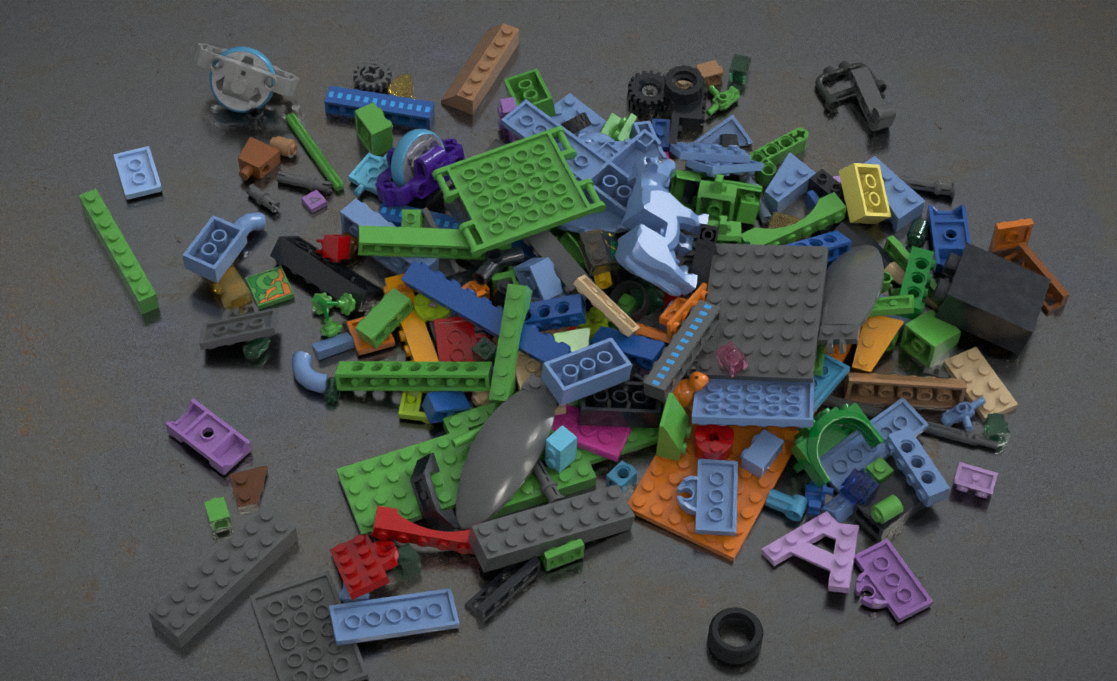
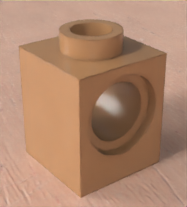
M716 60L696 65L697 71H700L705 79L704 86L710 87L711 85L721 84L724 71Z

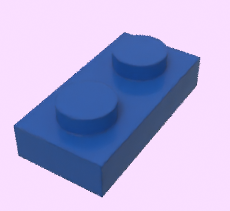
M652 118V126L657 138L661 141V147L664 152H668L670 120Z

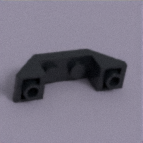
M700 224L690 273L698 275L696 289L684 298L689 299L702 283L708 285L712 256L715 253L720 227Z
M430 453L417 460L410 482L422 518L437 531L452 532L459 527L453 509H441L431 476L440 472L434 453Z

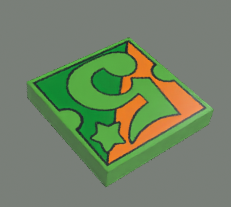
M281 266L246 277V283L259 310L295 298Z

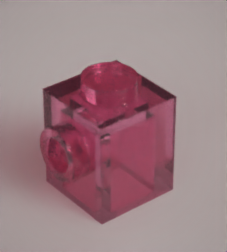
M732 341L722 345L716 351L719 364L731 377L748 367L746 356Z

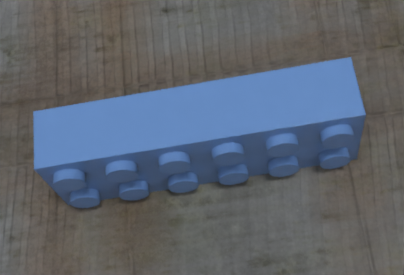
M356 198L340 211L342 233L349 232L357 238L359 225L396 227L392 222H388L378 212H374L367 204L361 203ZM373 256L397 275L406 273L413 261L419 264L424 262L431 267L430 270L433 272L439 271V258Z

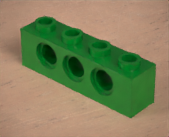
M912 246L899 296L914 295V313L897 314V316L913 320L918 317V313H923L925 303L922 302V299L926 300L929 290L925 286L930 285L932 274H929V271L934 270L936 262L933 259V251Z

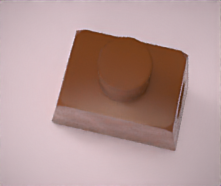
M250 137L238 157L239 169L241 170L239 176L244 180H248L251 175L262 179L280 164V151Z

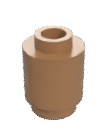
M272 137L269 146L279 150L280 155L290 158L298 150L296 141L285 137Z

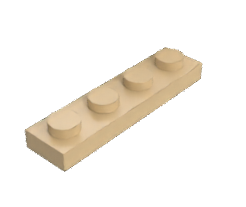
M586 275L575 280L573 284L577 287V291L585 295L595 308L600 309L604 313L605 318L613 322L623 335L630 337L640 329Z

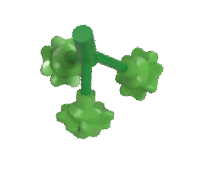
M323 292L322 294L316 293L311 299L312 310L316 311L318 315L324 313L325 324L319 329L323 336L332 338L338 335L342 325L339 324V321H332L328 315L329 309H332L333 305L341 309L342 314L349 315L355 309L356 303L351 294L345 292L340 297V300L332 301V297L327 296V293Z

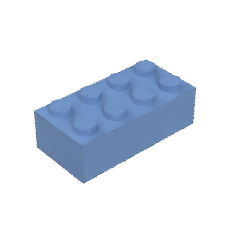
M611 337L544 362L541 379L560 406L628 381L632 364Z

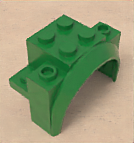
M856 402L850 406L847 403L839 409L837 406L831 410L827 407L813 417V427H799L797 429L799 433L794 435L796 439L794 441L795 446L790 449L798 461L793 468L797 473L804 469L817 488H820L831 480L819 457L839 444L851 433L858 431L871 449L885 440Z

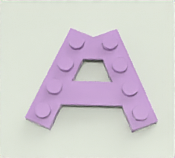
M826 511L762 548V555L773 566L795 555L830 571L828 591L849 593L859 525L838 523ZM825 536L836 540L834 554L812 544Z

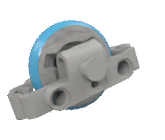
M198 43L193 57V62L197 65L210 69L209 84L216 100L225 108L238 113H247V110L252 108H262L268 103L274 92L285 96H294L299 78L294 74L272 65L264 54L250 47L240 46L220 49L209 44Z

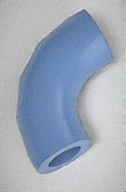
M259 212L246 213L236 219L233 224L244 228L247 237L252 231L263 230L266 218L264 214Z
M303 351L295 352L292 356V372L298 383L306 389L326 393L328 374H321L312 369V358L308 353Z

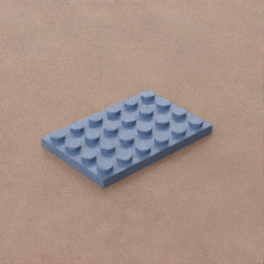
M709 379L708 384L704 386L703 390L694 393L692 424L813 427L814 381L813 383Z

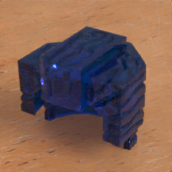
M863 467L860 471L854 468L841 486L843 488L839 493L847 498V500H850L852 504L856 501L864 504L879 486L880 482Z

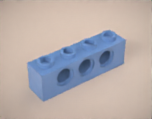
M909 426L889 434L885 444L886 451L895 459L897 468L903 471L907 483L910 486L912 485L916 491L917 498L926 507L947 499L950 487Z

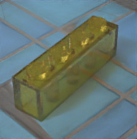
M231 264L218 283L212 281L215 292L217 294L220 293L224 306L229 307L230 310L236 307L240 310L245 305L253 303L250 290L233 264Z

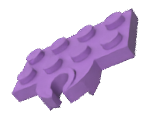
M888 538L855 554L854 562L862 572L855 584V594L860 596L863 591H869L872 596H864L861 599L863 605L874 609L887 607L898 623L932 606L933 600Z

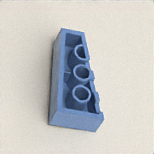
M876 156L863 163L880 165L891 217L887 221L890 220L895 232L922 215L925 200Z

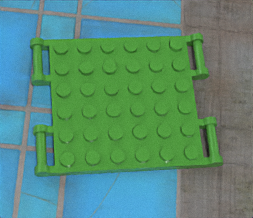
M557 126L472 156L432 172L434 180L438 182L444 194L445 202L452 203L456 198H460L470 218V221L459 225V230L461 234H464L471 248L470 253L474 258L480 257L487 251L592 213H602L606 210V205L597 195L592 180L587 178L577 182L566 162V159L572 160L576 158L577 152L568 142L562 126ZM553 137L559 139L564 148V151H560ZM444 176H449L455 188L454 190L450 191ZM583 189L587 190L593 204H589L582 191ZM472 229L476 230L482 244L477 245L471 233Z

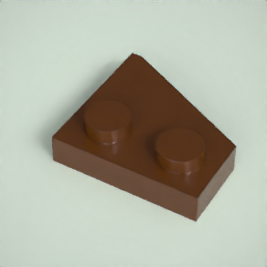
M267 465L229 474L238 511L258 507L260 494L264 488V480L268 474Z

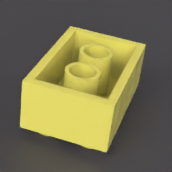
M853 163L839 170L850 223L877 224L891 217L880 165Z

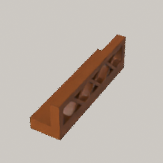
M1025 241L1018 244L1015 253L1004 257V259L1010 262L1018 258L1022 263L1021 267L1051 279L1045 298L1053 299L1055 304L1049 306L1044 299L1042 308L1047 314L1066 305L1069 293Z

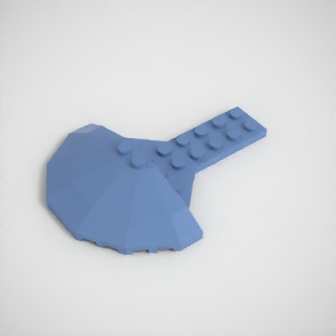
M526 99L501 119V125L520 139L562 126ZM563 127L568 142L577 152L576 158L572 160L566 159V162L577 182L587 178L592 180L597 195L606 205V210L602 213H592L557 227L561 230L588 235L592 232H599V230L612 234L630 231V229L621 224L626 214L629 196L634 188V185L627 184V179L633 174L632 166L638 159L644 156L649 158L659 157L662 160L667 159L661 147L660 139L646 129H643L633 139H625V141L599 139L597 142H588V139H579ZM553 137L560 151H564V148L559 139ZM671 175L669 176L668 181L664 186V188L667 191L669 188ZM583 189L582 191L589 204H593L587 190Z

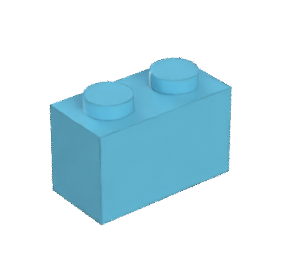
M563 425L546 439L545 446L546 464L549 468L555 469L559 473L576 459L577 437Z

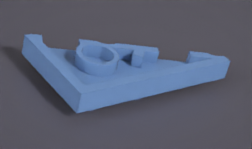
M733 114L694 141L702 144L720 145L719 135L737 134L739 147L753 143Z

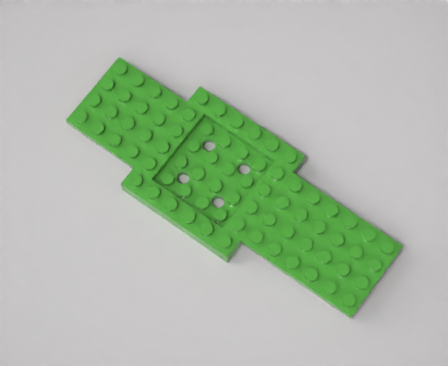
M578 400L570 402L568 405L578 408ZM493 402L443 418V427L447 435L338 468L337 475L361 535H372L377 505L397 509V513L410 522L423 519L410 479L417 460L430 453H434L440 472L432 475L431 479L441 509H455L463 466L473 441L454 448L451 444V439L484 425L501 404ZM629 427L632 429V432L621 455L657 444L659 429ZM577 447L576 459L560 473L548 466L545 468L550 478L558 484L557 488L560 494L565 496L596 486L597 477L591 465L608 460V458ZM543 451L540 457L541 461H545V451ZM533 470L519 490L491 519L548 501L546 496L540 491L541 484Z

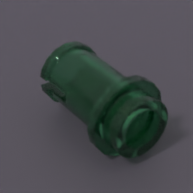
M329 377L323 397L326 402L334 403L339 395L337 393L335 377Z

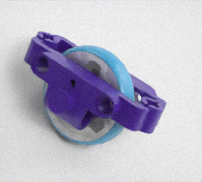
M415 129L408 132L400 139L395 148H390L387 152L388 168L379 174L375 184L378 198L388 207L395 205L404 206L415 198L424 199L440 187L432 176L434 170L465 159L462 145L458 144L456 139L442 140L434 132L427 129ZM448 175L444 176L446 182L450 180Z

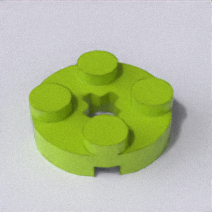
M420 293L415 296L414 311L420 320L427 322V320L434 321L435 319H444L450 316L451 311L435 303L437 305L436 308L433 306L429 307L431 303L435 302Z
M593 306L586 313L587 323L576 326V330L589 327V337L592 340L601 326L609 327L607 325L609 321L600 309Z

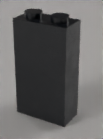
M898 470L856 502L853 515L876 537L882 540L925 505L917 498L916 491L912 485L910 486L907 483L903 471ZM895 495L902 503L903 512L883 524L875 522L871 516V507L888 496Z

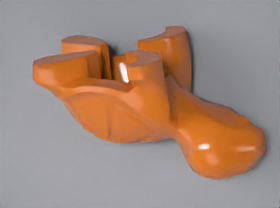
M698 371L693 372L689 379L681 380L673 391L680 405L683 408L689 407L690 413L693 410V393L703 390L704 386L708 384L709 377Z

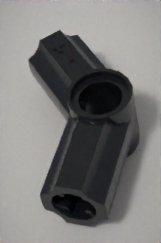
M517 247L504 251L496 248L485 253V260L472 276L477 284L484 286L496 273L503 271L504 267L525 262L522 248Z

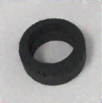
M738 607L723 609L711 620L708 631V645L712 653L721 661L730 664H744L751 661L761 649L764 635L762 624L758 617L747 609ZM738 625L748 630L753 640L747 645L735 647L725 643L720 638L718 632L726 626Z

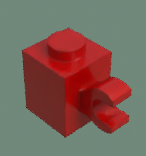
M327 234L324 235V239L316 240V242L322 244V248L316 249V252L322 253L324 258H330V262L340 263L341 259H349L350 236Z

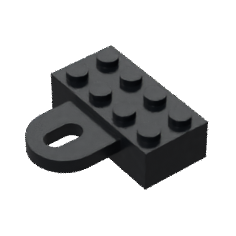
M635 379L625 381L578 399L579 425L658 428L661 415L660 400L645 395L643 382H637Z

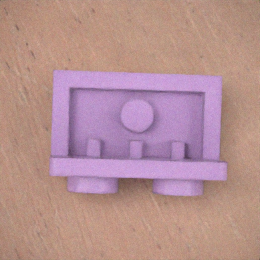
M959 462L953 486H956V490L967 493L968 490L976 492L975 495L981 498L991 497L998 473Z

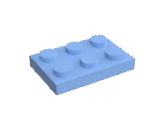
M149 146L113 154L126 200L162 191Z

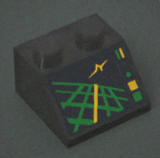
M594 229L579 234L578 246L590 277L624 268L615 257L618 242L614 232Z

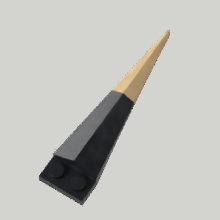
M846 213L845 219L841 222L834 223L824 230L814 232L818 236L837 230L852 241L850 249L860 245L876 247L881 254L884 271L891 274L892 281L902 286L905 271L859 223H850L849 216ZM927 295L926 300H923L933 309H937L938 306Z

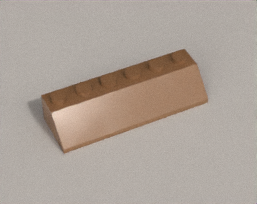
M504 23L488 29L442 98L441 103L473 115L519 44V29Z
M849 372L844 381V399L864 404L893 405L901 398H904L912 407L951 409L963 402L967 390V384L964 380L955 378L946 379L917 377L914 375L899 376L896 374L883 375Z

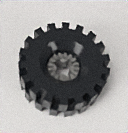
M652 70L649 73L642 71L641 75L638 72L635 74V77L632 76L628 83L627 102L630 104V107L632 109L635 108L637 113L642 111V115L649 113V116H653L654 112L658 115L661 114V110L663 112L666 111L671 102L664 91L666 76H661L660 72L654 74Z

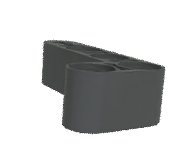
M864 66L850 70L848 72L850 84L871 130L878 131L891 127L896 118L895 108L892 103H884L869 68Z

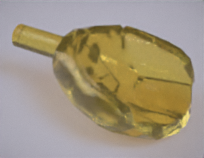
M409 73L399 75L388 87V91L395 96H408L415 99L412 95L414 91L413 80Z

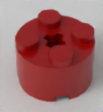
M698 425L693 439L695 457L697 459L728 460L732 453L734 431L729 425Z

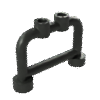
M842 61L838 69L834 70L832 66H827L823 70V74L816 78V87L825 98V106L829 111H834L840 106V98L855 93L851 87L830 94L822 82L827 79L832 81L842 74L847 76L850 70L867 65L863 63L849 64L847 61ZM870 70L880 94L884 93L887 85L883 80H878Z

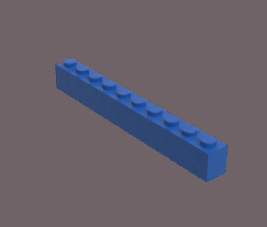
M416 261L412 262L401 279L407 287L499 339L503 307L498 305L496 308L491 305L492 302L489 299L477 297V294L469 288L466 290L461 288L460 283L454 279H451V281L447 280L446 276L440 271H431V267L424 262L420 264ZM531 323L529 325L523 324L518 349L520 352L541 364L571 353V347L562 341L560 343L554 341L555 338L547 332L544 334L540 333L539 329Z

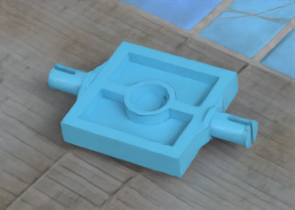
M368 153L348 176L350 182L358 185L353 191L355 196L359 197L364 190L378 195L375 184L379 174L388 168L387 153L383 157Z

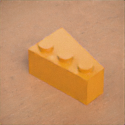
M886 316L868 317L862 326L851 370L871 374L904 321Z

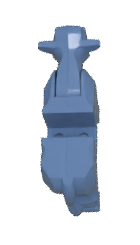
M644 156L633 164V174L627 179V184L634 185V188L629 196L626 214L621 224L630 229V231L618 239L615 257L627 271L651 282L669 295L680 296L683 294L686 296L696 289L698 275L688 274L689 267L686 265L680 267L677 265L680 261L676 259L674 251L680 257H684L692 251L694 241L692 235H684L680 228L688 232L692 231L694 235H697L700 224H707L709 215L705 213L696 215L692 210L684 207L664 188L669 176L676 170V164L672 159L662 160L659 157L649 158Z

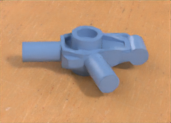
M982 396L972 403L968 401L959 403L942 414L941 422L949 427L954 423L963 422L965 430L967 432L972 431L973 426L970 418L975 415L974 410L984 405L986 401Z

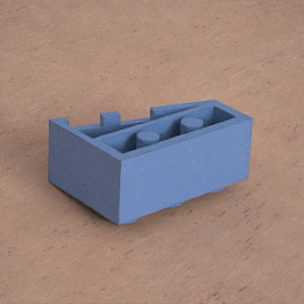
M789 152L765 191L764 201L767 208L775 215H778L807 192L809 179L816 172Z

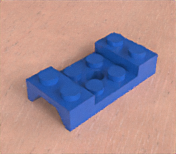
M928 205L926 213L928 228L931 231L933 259L936 260L934 273L942 272L950 252L960 256L966 243L971 244L965 205H960L953 211H938L933 205ZM952 234L955 238H948L946 235Z

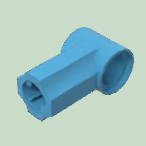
M771 489L765 506L785 513V516L790 520L800 521L808 506V500L801 495L795 494L790 496Z

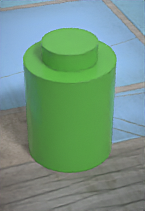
M893 494L871 507L873 520L881 524L903 512L901 501Z

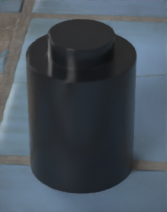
M503 279L497 282L491 298V302L495 307L499 305L504 308L508 284H513L511 281Z

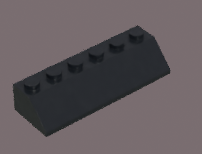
M279 236L270 255L276 260L277 264L288 267L291 273L302 276L308 284L319 287L318 290L320 292H326L333 296L334 301L340 300V297L345 292L351 294L352 298L356 301L355 309L352 311L354 313L367 311L383 295V289L344 264L330 262V258L322 257V253L316 252L317 247L300 236Z

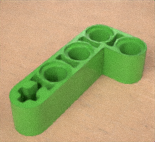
M796 128L750 153V160L764 163L763 171H755L754 174L755 179L762 186H769L776 174V165L782 163L789 152L795 156L806 149L808 131L804 128Z

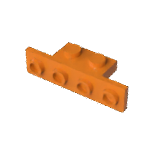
M702 283L689 299L677 297L659 317L660 324L667 326L668 340H671L674 333L679 331L682 321L690 315L691 308L696 306L699 300L706 302L708 294L706 283Z

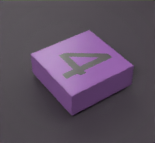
M318 190L302 197V203L311 213L327 206L326 199Z

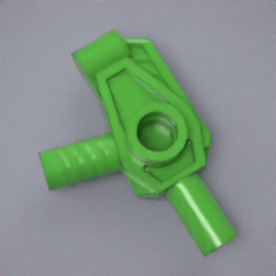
M711 85L708 91L715 98L712 99L713 105L705 112L708 116H711L717 110H726L740 98L739 90L731 86L729 90L720 93Z

